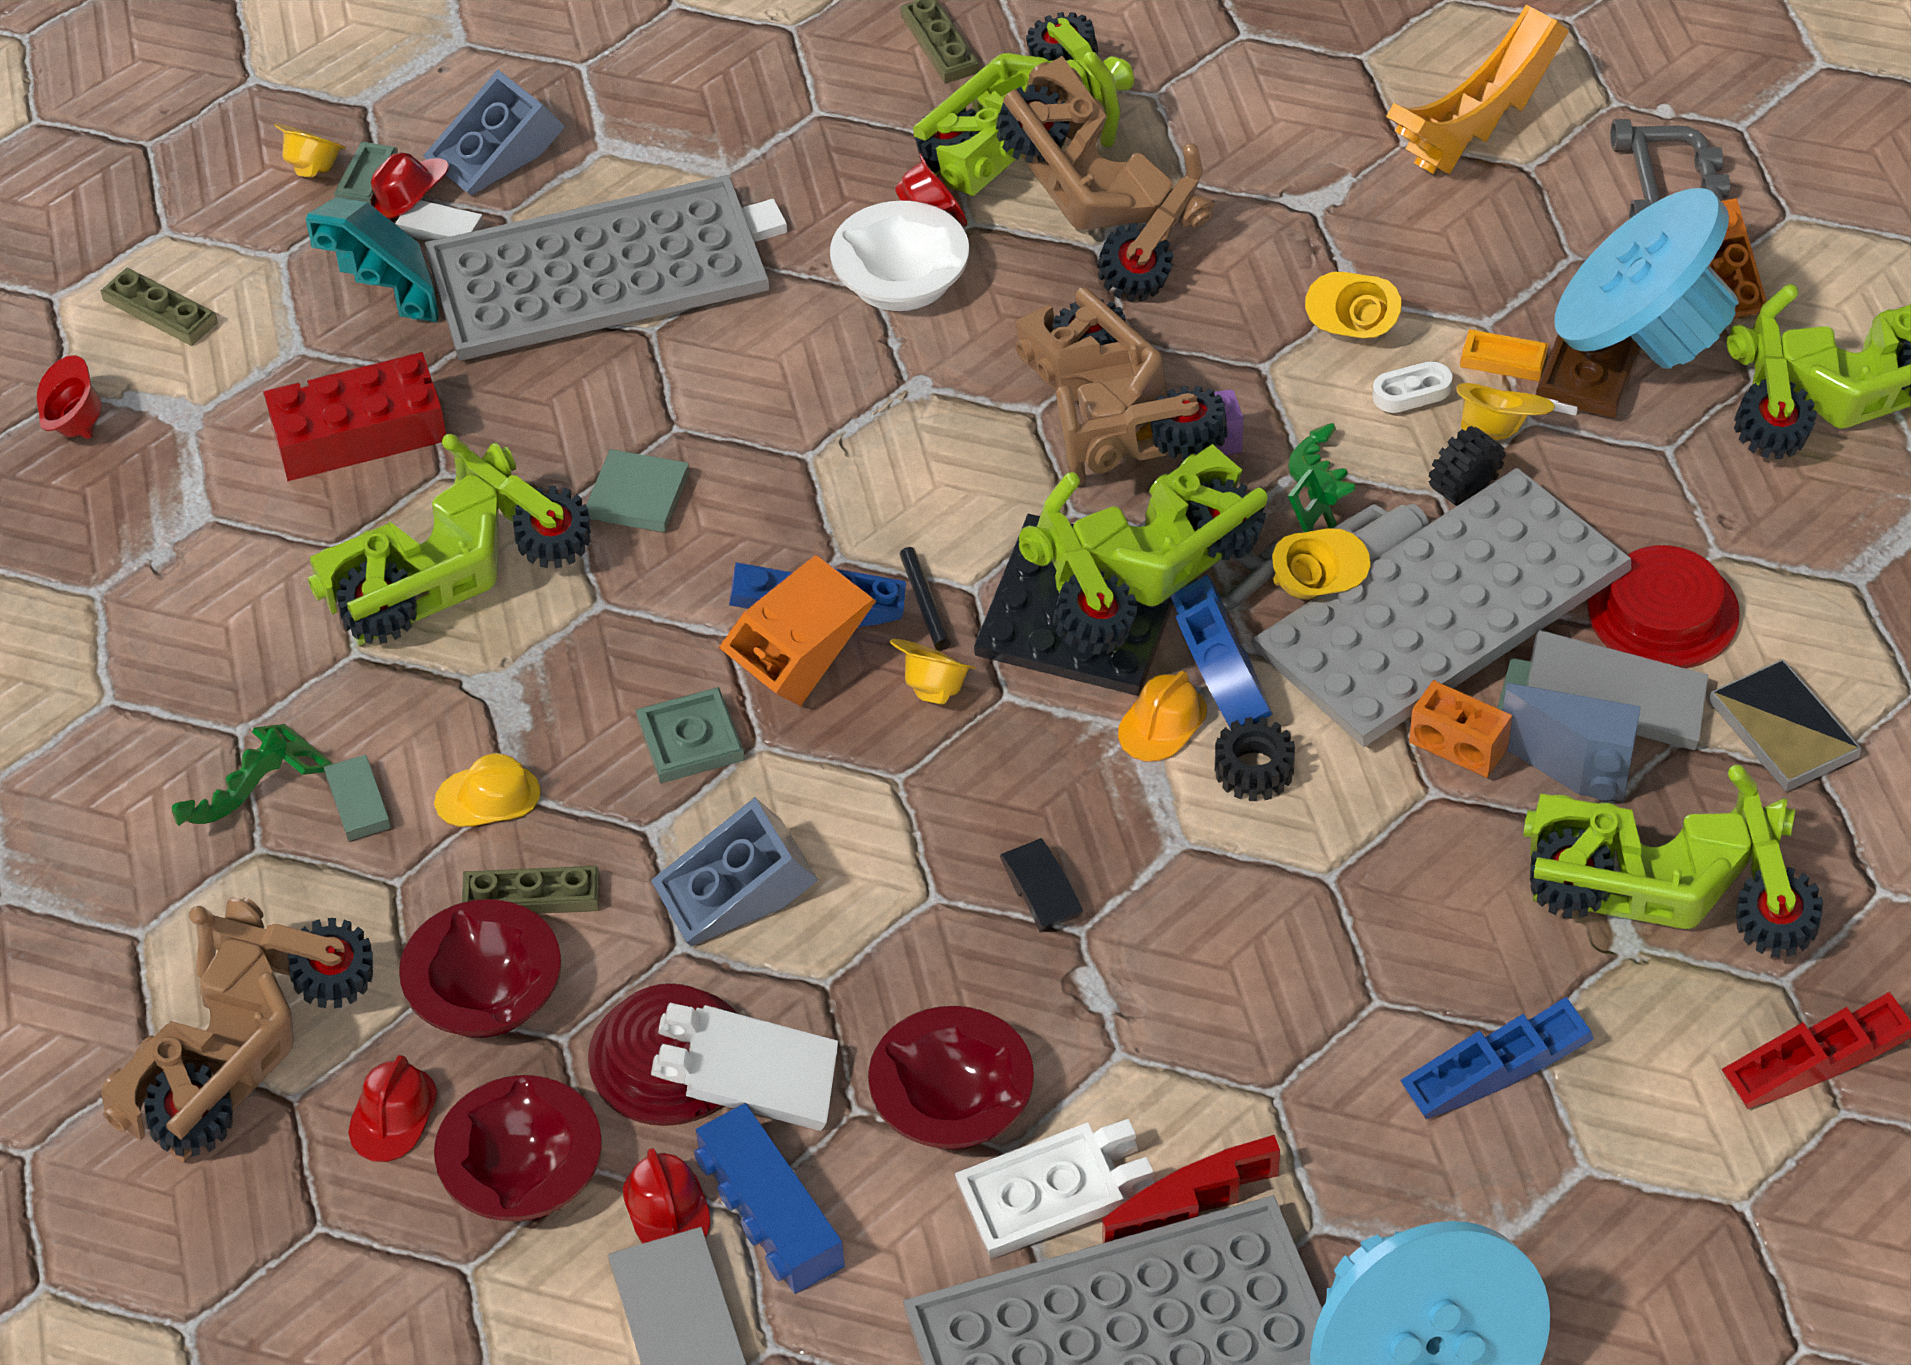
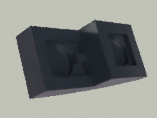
M1042 838L1000 855L1018 897L1023 895L1039 932L1079 917L1082 914L1083 909L1067 877Z

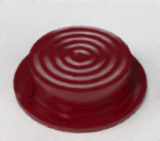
M472 900L453 905L436 913L413 933L401 956L399 966L400 984L404 997L411 1009L433 1027L465 1037H493L505 1034L519 1027L546 1004L560 978L562 967L561 953L554 932L535 912L524 906L503 900Z
M674 983L649 986L627 997L602 1019L590 1042L588 1065L593 1085L608 1106L631 1120L657 1126H673L694 1122L723 1107L719 1104L686 1096L687 1085L684 1083H675L651 1075L654 1057L656 1054L659 1055L662 1044L684 1048L689 1052L690 1042H683L658 1034L661 1016L663 1013L666 1014L669 1003L692 1007L695 1011L697 1008L703 1009L706 1005L738 1014L724 1000L709 992L688 985Z
M934 1007L904 1018L882 1037L872 1054L869 1064V1091L879 1115L900 1135L911 1141L934 1148L963 1149L995 1138L1012 1126L1021 1116L1029 1103L1033 1090V1061L1022 1037L999 1017L972 1007Z
M515 1075L499 1078L467 1093L457 1101L444 1117L437 1132L434 1145V1160L441 1184L452 1199L468 1211L479 1216L500 1221H529L546 1215L548 1217L554 1211H561L560 1208L577 1197L593 1178L602 1152L601 1129L590 1104L582 1095L568 1085L547 1077L534 1075Z

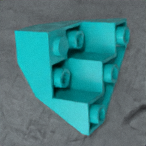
M335 197L307 214L305 219L311 247L335 251L340 272L354 274L355 282L393 288L400 317L437 322L439 314L434 287L417 241L368 202Z

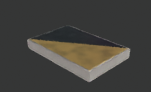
M1784 659L1710 693L1709 702L1786 792L1860 757L1861 747Z

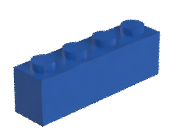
M746 1103L696 1128L698 1149L694 1150V1156L700 1169L706 1176L714 1175L719 1183L717 1189L723 1203L730 1211L735 1208L743 1218L741 1225L747 1238L754 1246L759 1243L767 1253L765 1260L769 1270L777 1281L784 1279L793 1293L796 1294L845 1267L842 1240Z

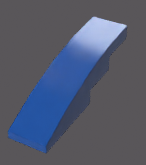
M1565 997L1529 1020L1524 1013L1486 1037L1479 1030L1400 1081L1424 1118L1429 1119L1506 1088L1560 1060L1594 1040V1037L1569 999Z

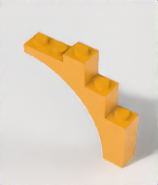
M1525 5L1519 17L1493 53L1455 90L1443 98L1421 107L1409 108L1393 103L1386 117L1397 124L1394 131L1408 139L1409 143L1405 149L1416 156L1413 163L1431 174H1434L1438 168L1450 175L1468 142H1471L1473 137L1486 143L1504 111H1507L1509 106L1521 112L1523 111L1569 30L1557 20Z

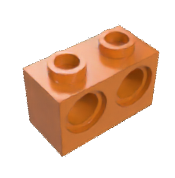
M1432 680L1412 709L1409 743L1488 778L1508 749L1512 715Z

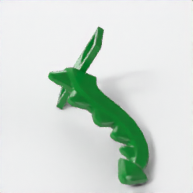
M1329 423L1310 431V435L1299 443L1289 458V473L1297 484L1289 493L1288 498L1303 532L1314 531V524L1322 514L1327 523V528L1333 529L1337 526L1329 505H1335L1339 498L1356 489L1354 483L1342 481L1348 474L1346 468L1329 471L1331 467L1330 461L1320 462L1321 456L1314 454L1320 451V446L1317 443L1327 442L1336 430L1334 423ZM1303 487L1309 489L1308 495L1311 500L1305 510L1299 499V494Z
M286 724L254 727L252 733L262 741V744L257 749L249 748L244 751L240 770L228 774L225 779L228 789L226 791L217 789L213 793L210 805L207 799H203L196 808L194 800L173 804L172 813L178 826L186 821L192 824H207L227 816L248 798L266 773L281 768L283 759L302 775L325 772L324 767L333 763ZM280 734L287 737L291 742H286L285 738L282 737ZM296 757H310L319 765L308 766Z

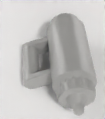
M1372 504L1333 529H1343L1351 532L1363 541L1369 552L1371 563L1385 552L1429 525V522L1424 512L1415 504L1399 505L1389 512Z

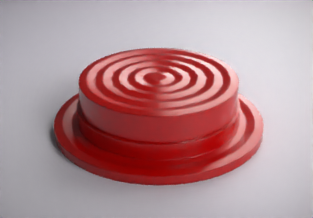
M1653 545L1629 553L1627 556L1631 558V570L1588 598L1587 607L1590 624L1597 637L1607 648L1685 669L1702 665L1720 655L1733 641L1739 625V604L1729 583L1707 559L1691 550L1678 546Z

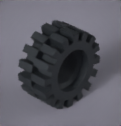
M1473 426L1467 427L1466 431L1460 430L1456 439L1452 436L1447 441L1449 446L1446 449L1441 448L1439 451L1440 458L1434 459L1432 463L1435 469L1429 472L1431 480L1428 482L1432 489L1455 506L1460 505L1488 487L1492 480L1496 481L1499 476L1497 470L1503 468L1504 462L1502 459L1506 457V452L1503 451L1505 448L1479 428H1474Z
M1253 717L1245 718V725L1241 726L1239 721L1236 720L1231 723V731L1225 727L1220 732V738L1217 737L1215 743L1214 771H1216L1218 783L1223 782L1222 789L1227 793L1234 788V797L1242 799L1243 794L1247 793L1249 794V801H1257V794H1262L1265 801L1272 799V790L1280 795L1284 792V785L1289 786L1292 782L1295 744L1294 741H1291V734L1287 730L1281 733V725L1274 722L1271 727H1268V719L1260 717L1259 724H1253ZM1247 753H1260L1268 756L1271 761L1263 765H1248L1241 762L1238 758Z

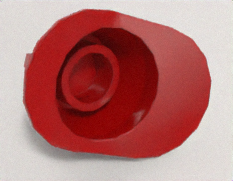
M402 152L391 155L375 170L371 178V187L377 198L374 208L388 219L403 215L412 209L425 193L447 174L449 169L447 161L435 158L419 162L411 154Z
M919 153L921 161L904 173L902 181L895 187L899 200L915 201L935 206L951 214L962 226L966 227L968 223L960 206L945 185L927 167L921 153Z
M77 355L66 356L48 368L41 378L37 389V406L41 429L47 432L55 430L66 437H76L78 435L86 439L93 437V426L101 414L103 405L99 395L91 385L89 368L83 358Z
M398 1055L395 1061L384 1062L374 1067L364 1079L362 1093L350 1120L348 1134L351 1146L361 1157L372 1162H389L403 1157L412 1150L420 1139L431 1110L435 1105L437 1089L434 1080L426 1072L416 1069L413 1065L409 1064L407 1058L403 1055Z
M654 1148L648 1149L646 1158L642 1159L633 1168L623 1186L624 1202L639 1240L644 1244L702 1227L706 1239L711 1221L709 1208L697 1176L685 1161L679 1157L666 1153L658 1154Z

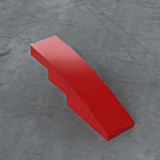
M1889 991L1853 1013L1845 1007L1810 1028H1807L1805 1023L1802 1022L1722 1068V1072L1745 1107L1749 1109L1789 1096L1831 1079L1911 1038V1020Z
M1275 1135L1222 1150L1184 1166L1139 1191L1102 1218V1244L1198 1217V1212L1238 1203L1239 1185L1279 1176L1280 1148Z

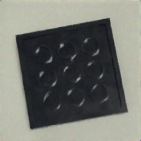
M1028 513L1022 529L1027 526L1037 527L1040 516ZM1018 536L974 644L975 656L1139 696L1173 607L1171 596L1156 606H1146L1138 601L1135 602L1134 606H1137V613L1128 638L1125 639L1124 644L1120 648L1115 646L1113 652L1106 653L1104 647H1102L1099 655L1092 654V647L1087 646L1085 653L1077 650L1079 643L1074 642L1071 647L1066 644L1067 634L1059 637L1056 632L1058 625H1053V612L1059 597L1055 579L1056 568L1052 561L1047 565L1040 566L1026 560L1019 549L1020 542Z

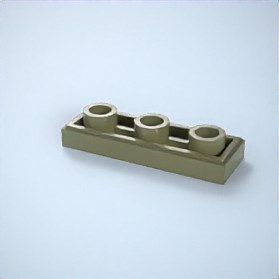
M915 0L900 6L902 19L945 84L979 72L978 60L938 0Z
M128 267L100 290L103 301L190 346H193L218 323L216 313Z
M575 866L464 871L462 903L482 899L503 900L524 906L536 914L599 911V867Z

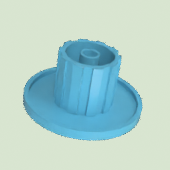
M1692 188L1671 194L1637 213L1614 231L1587 258L1573 276L1562 294L1556 309L1554 319L1556 332L1571 348L1578 351L1602 349L1631 336L1661 368L1671 369L1673 365L1680 363L1683 365L1693 360L1697 354L1705 348H1709L1720 338L1721 332L1726 326L1731 324L1736 315L1734 311L1735 306L1739 304L1736 294L1709 266L1727 232L1729 215L1726 206L1712 191L1704 188Z
M1446 1221L1417 1226L1403 1232L1395 1231L1394 1236L1381 1238L1377 1234L1360 1242L1361 1247L1349 1257L1344 1255L1334 1269L1336 1277L1332 1287L1327 1288L1326 1303L1317 1320L1310 1351V1365H1540L1545 1353L1550 1330L1549 1299L1541 1275L1534 1264L1513 1242L1493 1229L1469 1222Z

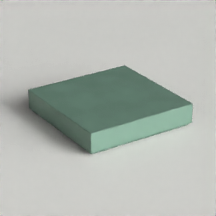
M610 449L586 504L589 518L591 520L665 533L689 476V463Z
M719 687L636 709L637 721L660 784L745 761L743 748Z

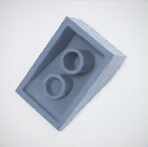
M497 70L423 157L427 160L435 158L446 160L449 165L446 176L472 196L541 156L565 126L543 104L500 70Z
M1507 683L1503 711L1512 715L1507 751L1579 795L1594 797L1602 801L1610 800L1624 803L1641 706Z
M754 797L654 877L651 882L686 943L693 946L784 908L816 883L818 878L782 819Z

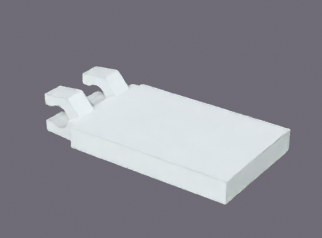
M669 1003L666 1014L663 1013L661 1016L658 1034L683 1042H690V1048L688 1052L684 1048L662 1044L659 1055L656 1054L654 1057L651 1075L675 1083L686 1084V1096L734 1109L746 1103L753 1114L818 1131L824 1128L828 1117L838 1047L837 1040L706 1005L703 1009L697 1008L695 1011L692 1007Z
M1129 1119L1102 1127L1096 1132H1092L1087 1122L955 1173L957 1185L990 1260L1106 1216L1139 1191L1155 1183L1153 1180L1154 1172L1147 1157L1120 1165L1117 1168L1114 1167L1111 1159L1119 1160L1138 1151L1134 1140L1136 1139V1134Z

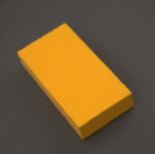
M1469 329L1461 354L1460 367L1539 382L1548 354L1549 343Z

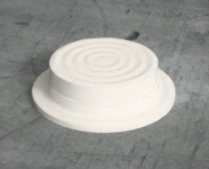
M889 201L866 207L846 219L832 238L830 258L832 269L839 280L850 290L854 291L863 301L884 310L908 311L933 303L961 276L969 259V241L961 224L942 209L915 201Z

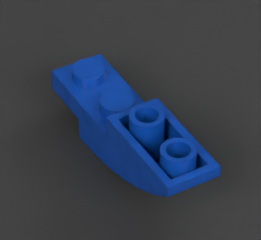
M736 562L732 577L729 606L750 608L793 572ZM836 569L876 600L858 627L883 624L902 619L906 581Z
M1206 575L1171 595L1178 613L1175 617L1183 636L1230 730L1231 723L1236 720L1243 726L1247 717H1253V724H1257L1260 722V717L1267 718L1273 715L1249 656L1238 641L1216 586L1210 577Z

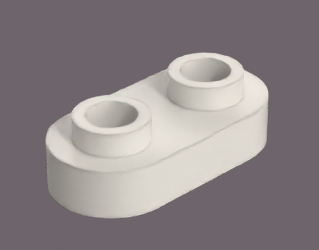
M1424 362L1383 373L1374 381L1373 402L1383 411L1397 413L1442 401L1451 393L1452 373L1447 366L1438 362Z

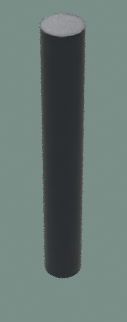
M913 547L903 548L899 555L934 647L939 651L946 650L950 647L951 641L916 550Z

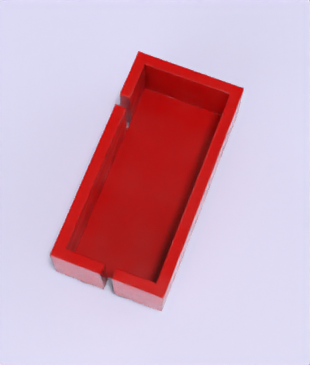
M423 352L307 380L308 386L302 388L298 382L263 391L287 481L442 443V439L446 435L441 405Z

